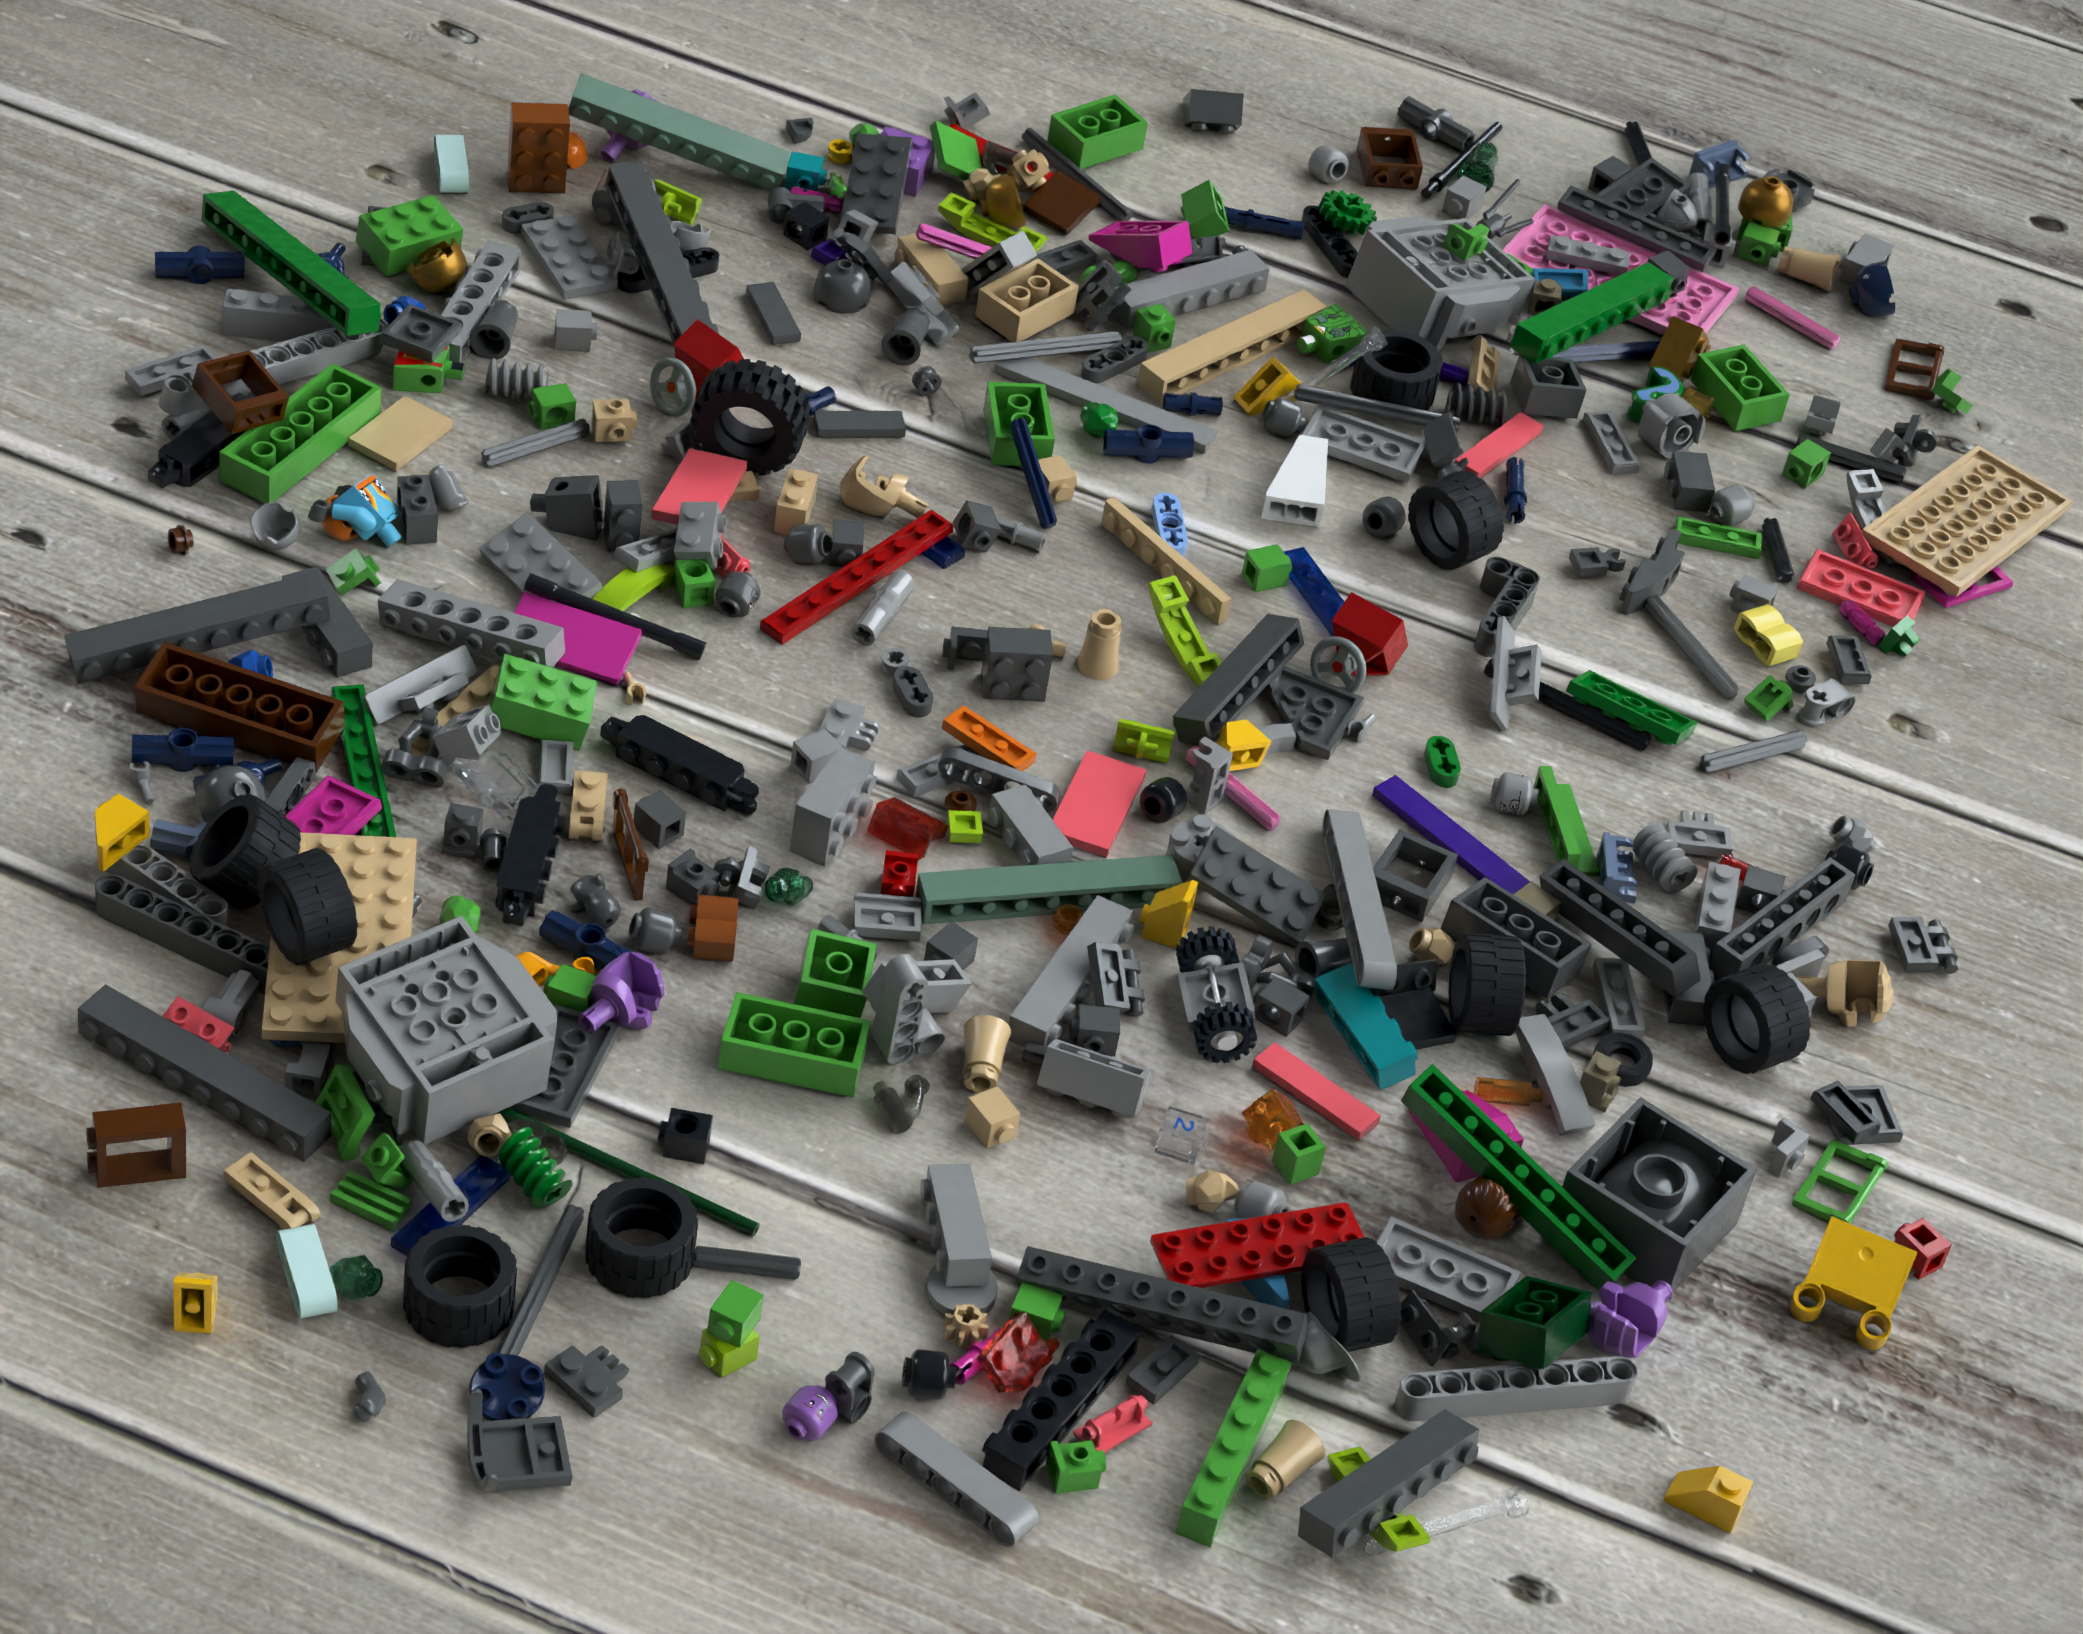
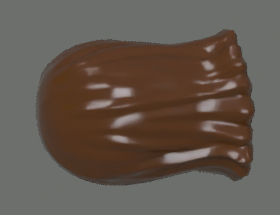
M1481 1175L1466 1184L1458 1193L1455 1204V1217L1463 1229L1474 1238L1491 1240L1505 1235L1518 1222L1521 1216L1518 1214L1519 1206L1513 1209V1203L1509 1202V1195L1505 1193L1503 1187L1490 1179L1484 1180L1487 1175Z

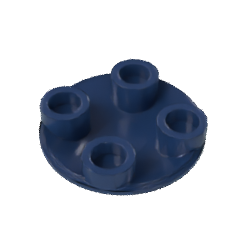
M492 1353L487 1356L485 1362L475 1370L469 1387L470 1394L473 1389H480L482 1391V1416L489 1421L530 1418L540 1408L545 1395L543 1373L539 1366L523 1357L503 1355L501 1353Z

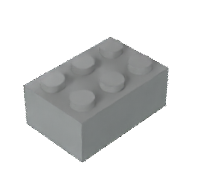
M841 747L837 750L796 803L790 852L823 866H826L833 855H839L844 840L847 836L852 837L854 835L859 820L862 817L866 818L871 811L873 800L870 799V793L876 783V776L873 775L875 761Z

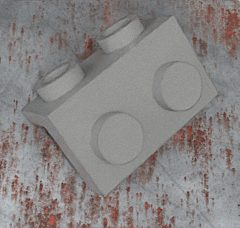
M681 502L674 548L676 559H707L710 569H716L717 560L723 555L721 533H725L727 528L726 515L721 514L718 502Z

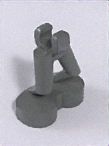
M425 708L422 720H414L399 737L400 750L390 749L386 752L381 765L382 772L386 776L405 781H411V778H414V781L418 784L437 788L443 786L447 767L445 763L438 759L440 753L433 740V736L442 728L438 724V710ZM418 736L429 739L430 748L426 756L412 755L411 743Z
M1258 935L1249 953L1242 960L1249 988L1255 983L1269 984L1275 977H1278L1309 995L1310 1000L1313 994L1312 990L1315 988V977L1305 974L1306 972L1286 952L1270 958L1273 941ZM1280 964L1290 976V979L1275 972L1261 973V971Z

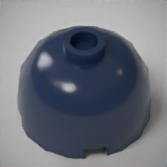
M1884 261L1864 266L1854 278V287L1849 288L1852 304L1857 303L1863 313L1872 317L1894 314L1895 302L1890 303L1889 300L1891 294H1894L1887 265L1884 266Z

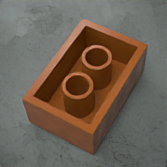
M511 102L507 168L509 192L565 193L570 130L568 104Z

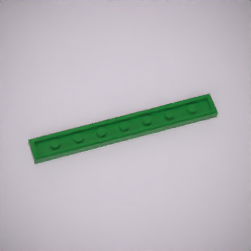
M364 684L331 687L332 698L344 701L345 727L340 734V740L349 784L381 800L382 809L359 830L360 836L396 837L372 720L362 698L366 694Z

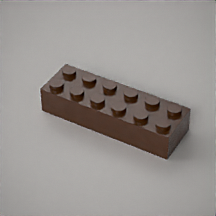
M163 642L134 686L137 713L181 728L191 729L208 737H234L235 746L271 758H278L280 761L292 764L297 757L315 762L316 773L345 727L344 701L167 642Z

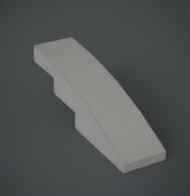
M1539 1014L1521 1017L1515 1032L1531 1083L1538 1082L1545 1108H1552L1560 1135L1592 1130L1596 1125L1585 1093L1574 1067L1546 1015Z

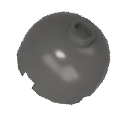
M848 259L835 260L827 263L818 272L814 286V297L819 305L821 300L827 304V310L846 314L858 312L860 306L865 304L866 307L869 304L871 281L866 270L861 265Z
M238 765L222 766L207 774L199 783L195 796L196 804L199 802V808L202 812L200 816L203 821L208 822L220 807H223L231 799H235L243 794H253L265 802V790L259 778L249 769Z

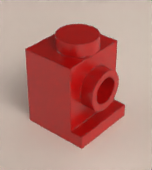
M886 850L881 895L914 897L919 854Z
M1924 1217L1911 1224H1903L1894 1234V1238H1896L1895 1243L1917 1251L1912 1268L1915 1270L1914 1277L1918 1280L1942 1268L1952 1246Z

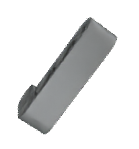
M900 954L891 959L885 966L872 1032V1038L891 1065L934 1052L945 1041V1035L927 1009H923L928 981L909 954Z

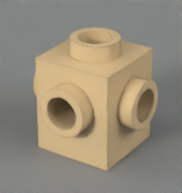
M1035 149L1029 153L1022 150L1011 159L1013 164L1007 169V172L1014 173L1017 187L1020 188L1022 193L1030 187L1034 191L1047 181L1044 177L1050 172L1048 168L1049 163L1042 153H1037ZM1027 164L1031 167L1033 172H1030L1028 170Z
M629 399L593 400L591 425L595 442L631 441L632 429L637 428L636 411H631Z

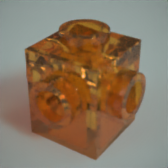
M1274 1088L1262 1097L1257 1098L1252 1105L1242 1112L1248 1124L1245 1130L1255 1143L1262 1142L1272 1150L1276 1146L1279 1133L1303 1125L1292 1100Z

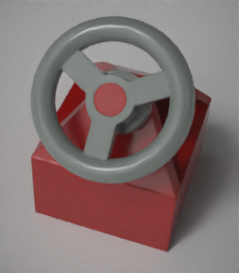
M696 319L674 343L675 358H664L654 366L650 376V391L653 400L664 413L670 416H681L690 410L705 378L710 376L712 370L719 366L723 367L724 363L730 361L738 363L744 357L737 346ZM668 366L674 367L671 378L667 379L666 382H659L662 370ZM660 392H667L668 395L672 396L678 407L669 406L663 400Z
M1351 592L1331 621L1334 637L1325 638L1315 646L1310 659L1311 672L1314 678L1326 683L1329 682L1321 672H1331L1339 676L1346 686L1339 688L1351 693H1355L1360 689L1366 676L1389 675L1408 647L1404 621ZM1330 646H1336L1337 653L1329 662H1320L1322 652ZM1350 674L1356 675L1355 680L1352 678Z

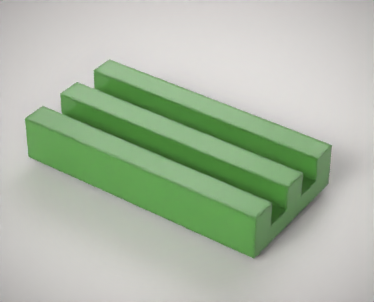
M350 1170L346 1174V1180H341L338 1184V1189H334L330 1193V1202L391 1231L394 1230L412 1208V1199ZM347 1193L350 1194V1195H352V1196H354V1197H356V1198H359V1199L363 1200L364 1202L359 1201V1200H357V1199H355V1198H353V1197L347 1195ZM377 1207L380 1208V1209H382V1210H384V1211H386V1212H389V1213L393 1214L394 1216L389 1215V1214H387V1213H385V1212H383V1211L377 1209Z

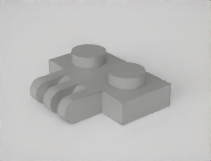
M835 698L818 731L826 729L835 739L840 741L844 749L851 746L866 751L870 749L880 729V725L876 721L863 718L864 706Z
M1681 810L1680 822L1668 821L1665 831L1669 832L1671 839H1674L1678 844V848H1682L1686 854L1730 859L1733 851L1730 828L1715 826L1712 813H1706L1704 821H1702L1701 812L1694 811L1691 820L1689 819V811Z

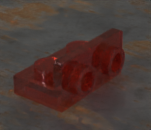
M893 797L877 803L867 831L871 835L906 853L919 854L918 859L920 860L925 857L930 842L945 837L949 825Z
M1017 1312L1012 1315L976 1359L998 1393L1014 1390L1015 1392H1021L1032 1385L1034 1382L1033 1377L1041 1368L1052 1361V1355L1061 1344L1057 1338L1043 1340L1026 1312Z

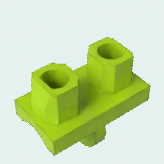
M659 179L654 180L656 193L661 197L664 213L689 225L694 224L696 214L699 213L701 198Z
M1119 718L1112 750L1134 755L1139 760L1147 758L1168 763L1175 731Z

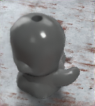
M587 875L572 884L570 891L577 900L576 904L572 907L573 913L585 910L588 920L591 923L600 925L602 928H609L616 923L620 916L621 908L614 896L605 890L602 875Z

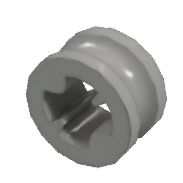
M900 648L887 649L882 654L881 669L887 675L894 677V673L898 668L909 666V654Z

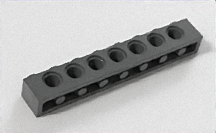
M1030 1246L1026 1248L1017 1275L1019 1288L1021 1283L1025 1282L1063 1295L1061 1306L1097 1315H1100L1105 1309L1129 1323L1251 1353H1256L1257 1349H1260L1296 1364H1299L1308 1333L1306 1313Z

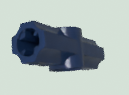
M200 245L190 248L187 252H155V278H188L195 284H205L212 278L245 277L244 252H211L209 248Z
M1151 424L1140 426L1138 431L1106 430L1103 436L1104 455L1134 456L1138 461L1147 464L1157 462L1159 457L1191 458L1194 452L1193 432H1165L1158 426Z
M177 728L171 731L169 735H132V763H144V761H147L149 763L169 764L173 770L178 772H189L196 768L197 765H233L234 737L197 736L195 731L188 728Z
M551 910L545 916L540 926V936L573 953L574 961L581 957L591 958L594 968L603 969L623 953L631 952L607 939L606 932L600 925L595 923L580 924L558 911Z

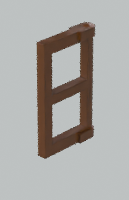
M1896 338L1885 390L1917 396L1920 399L1933 400L1935 393L1931 390L1939 376L1942 357L1945 351L1944 346ZM1906 350L1935 357L1933 367L1898 361L1900 351ZM1896 370L1931 376L1929 387L1894 381Z
M617 789L613 793L614 819L612 832L634 901L643 900L645 872H648L649 860L647 854L643 852L628 805L626 790ZM624 824H625V827H626V829H625V836H624V833H623Z

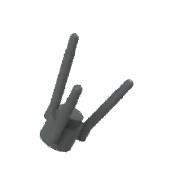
M1516 179L1491 208L1483 213L1484 218L1478 221L1477 225L1483 224L1490 228L1487 235L1489 239L1495 236L1500 238L1506 233L1534 223L1533 219H1528L1505 227V222L1512 218V214H1507L1503 217L1499 214H1494L1520 184L1519 179Z

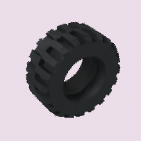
M740 359L738 363L735 361L724 363L723 367L719 366L712 370L710 376L705 378L691 412L692 417L690 421L691 428L694 430L693 436L697 444H702L700 447L702 451L747 461L746 471H753V474L759 473V476L770 474L771 470L778 472L784 469L785 465L791 464L796 458L810 424L811 415L809 412L811 408L808 399L805 398L804 390L800 385H795L796 380L790 374L785 375L782 373V368L776 365L774 367L768 366L765 361L757 360L755 363L751 362L750 359ZM746 407L754 409L763 414L773 427L754 428L745 425L732 415L729 408Z

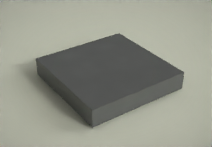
M409 304L380 334V343L432 363L460 334L461 323Z
M1883 1085L1845 1087L1881 1124L1879 1133L1855 1144L1901 1142L1903 1132ZM1826 1116L1835 1140L1846 1145H1854Z

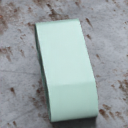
M435 135L434 156L439 193H468L469 171L464 136Z
M312 1224L278 1230L276 1233L278 1252L298 1318L302 1319L337 1312L336 1291L316 1226Z

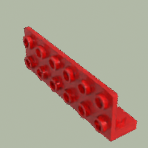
M1344 1202L1151 1235L1150 1243L1167 1280L1206 1289V1287L1302 1271L1304 1258L1310 1249L1364 1238V1235L1349 1204Z

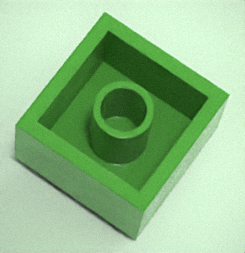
M811 929L802 955L794 1004L861 1018L867 1001L862 991L872 976L877 944Z

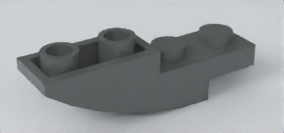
M1670 528L1666 539L1660 537L1655 554H1652L1650 559L1643 557L1639 568L1633 566L1628 579L1629 584L1625 583L1619 600L1624 601L1621 610L1622 614L1628 615L1645 608L1648 597H1653L1654 595L1661 597L1672 586L1679 574L1685 552L1677 550L1681 531Z

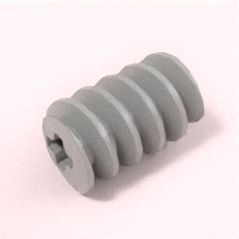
M492 358L487 369L485 395L490 387L493 396L496 397L501 389H503L506 398H510L515 390L517 399L521 400L525 392H527L529 401H532V389L548 386V374L545 373L543 364H540L537 371L533 372L531 363L527 364L525 370H521L519 361H516L513 368L509 369L507 360L504 359L501 367H497L496 359Z
M1651 823L1637 834L1633 841L1632 851L1639 857V860L1646 866V869L1664 891L1677 892L1686 888L1694 881L1697 875V867L1692 865V861L1688 856H1685L1682 848H1678L1677 842L1671 839V835L1668 831H1665V827L1661 823Z

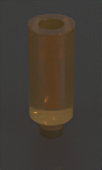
M1476 1077L1474 1094L1488 1103L1529 1107L1531 1101L1542 1102L1543 1089L1532 1088L1531 1082Z

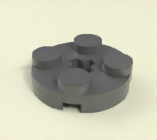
M1774 169L1764 175V177H1776L1790 188L1794 199L1792 213L1796 212L1797 208L1805 207L1811 203L1815 189H1812V181L1804 174L1794 170H1788L1787 174L1779 173L1780 169Z

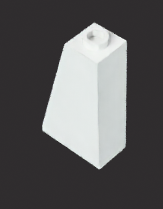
M1305 435L1298 436L1266 492L1261 514L1262 519L1320 527L1325 505L1328 439Z

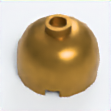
M1013 172L996 177L988 183L985 189V199L980 200L984 217L990 216L993 222L1008 229L1026 226L1024 210Z
M1773 176L1761 177L1752 180L1744 188L1738 204V210L1751 223L1755 219L1761 221V226L1779 227L1785 225L1788 218H1790L1794 199L1790 188L1778 178Z
M451 238V244L449 245L444 240L417 256L420 262L416 266L411 262L406 270L415 283L423 290L434 293L444 290L445 293H449L455 290L459 282L458 280L464 275L466 258L456 240Z

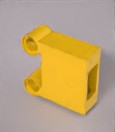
M1831 1216L1804 1282L1794 1290L1790 1302L1792 1315L1799 1321L1812 1322L1820 1315L1825 1298L1863 1313L1864 1315L1860 1319L1856 1330L1857 1341L1865 1349H1880L1885 1345L1892 1328L1890 1318L1913 1265L1917 1251ZM1804 1296L1810 1297L1816 1302V1306L1812 1308L1804 1307L1799 1302V1298ZM1869 1324L1877 1325L1883 1334L1873 1336L1866 1331L1865 1326Z

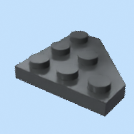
M1286 666L1266 686V692L1284 723L1292 724L1296 735L1295 742L1299 749L1329 760L1346 733L1349 722L1354 720L1364 700L1362 696Z

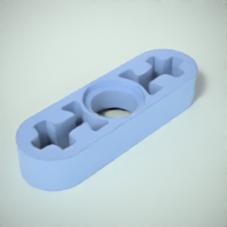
M1159 493L1154 497L1152 505L1155 532L1184 557L1188 539L1180 500L1173 494ZM1163 524H1170L1176 528H1168L1163 526Z

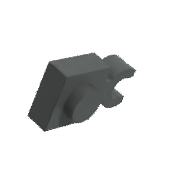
M1599 547L1571 549L1569 560L1578 577L1603 576L1607 574V570L1620 572L1623 571L1626 562L1625 559L1618 560L1620 549L1616 548L1609 549L1604 553H1601Z

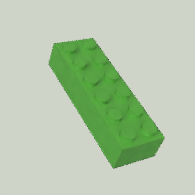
M332 363L289 397L283 420L249 429L219 452V481L265 504L274 502L344 446L351 435L381 414L382 387Z

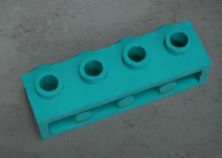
M1351 963L1315 978L1316 1000L1379 1090H1383L1416 1075L1415 1060L1418 1059V1055L1411 1041L1406 1042L1402 1037L1399 1024L1394 1018L1390 1019L1385 1013V1007L1378 995L1373 996L1369 987H1359L1357 985L1354 968Z

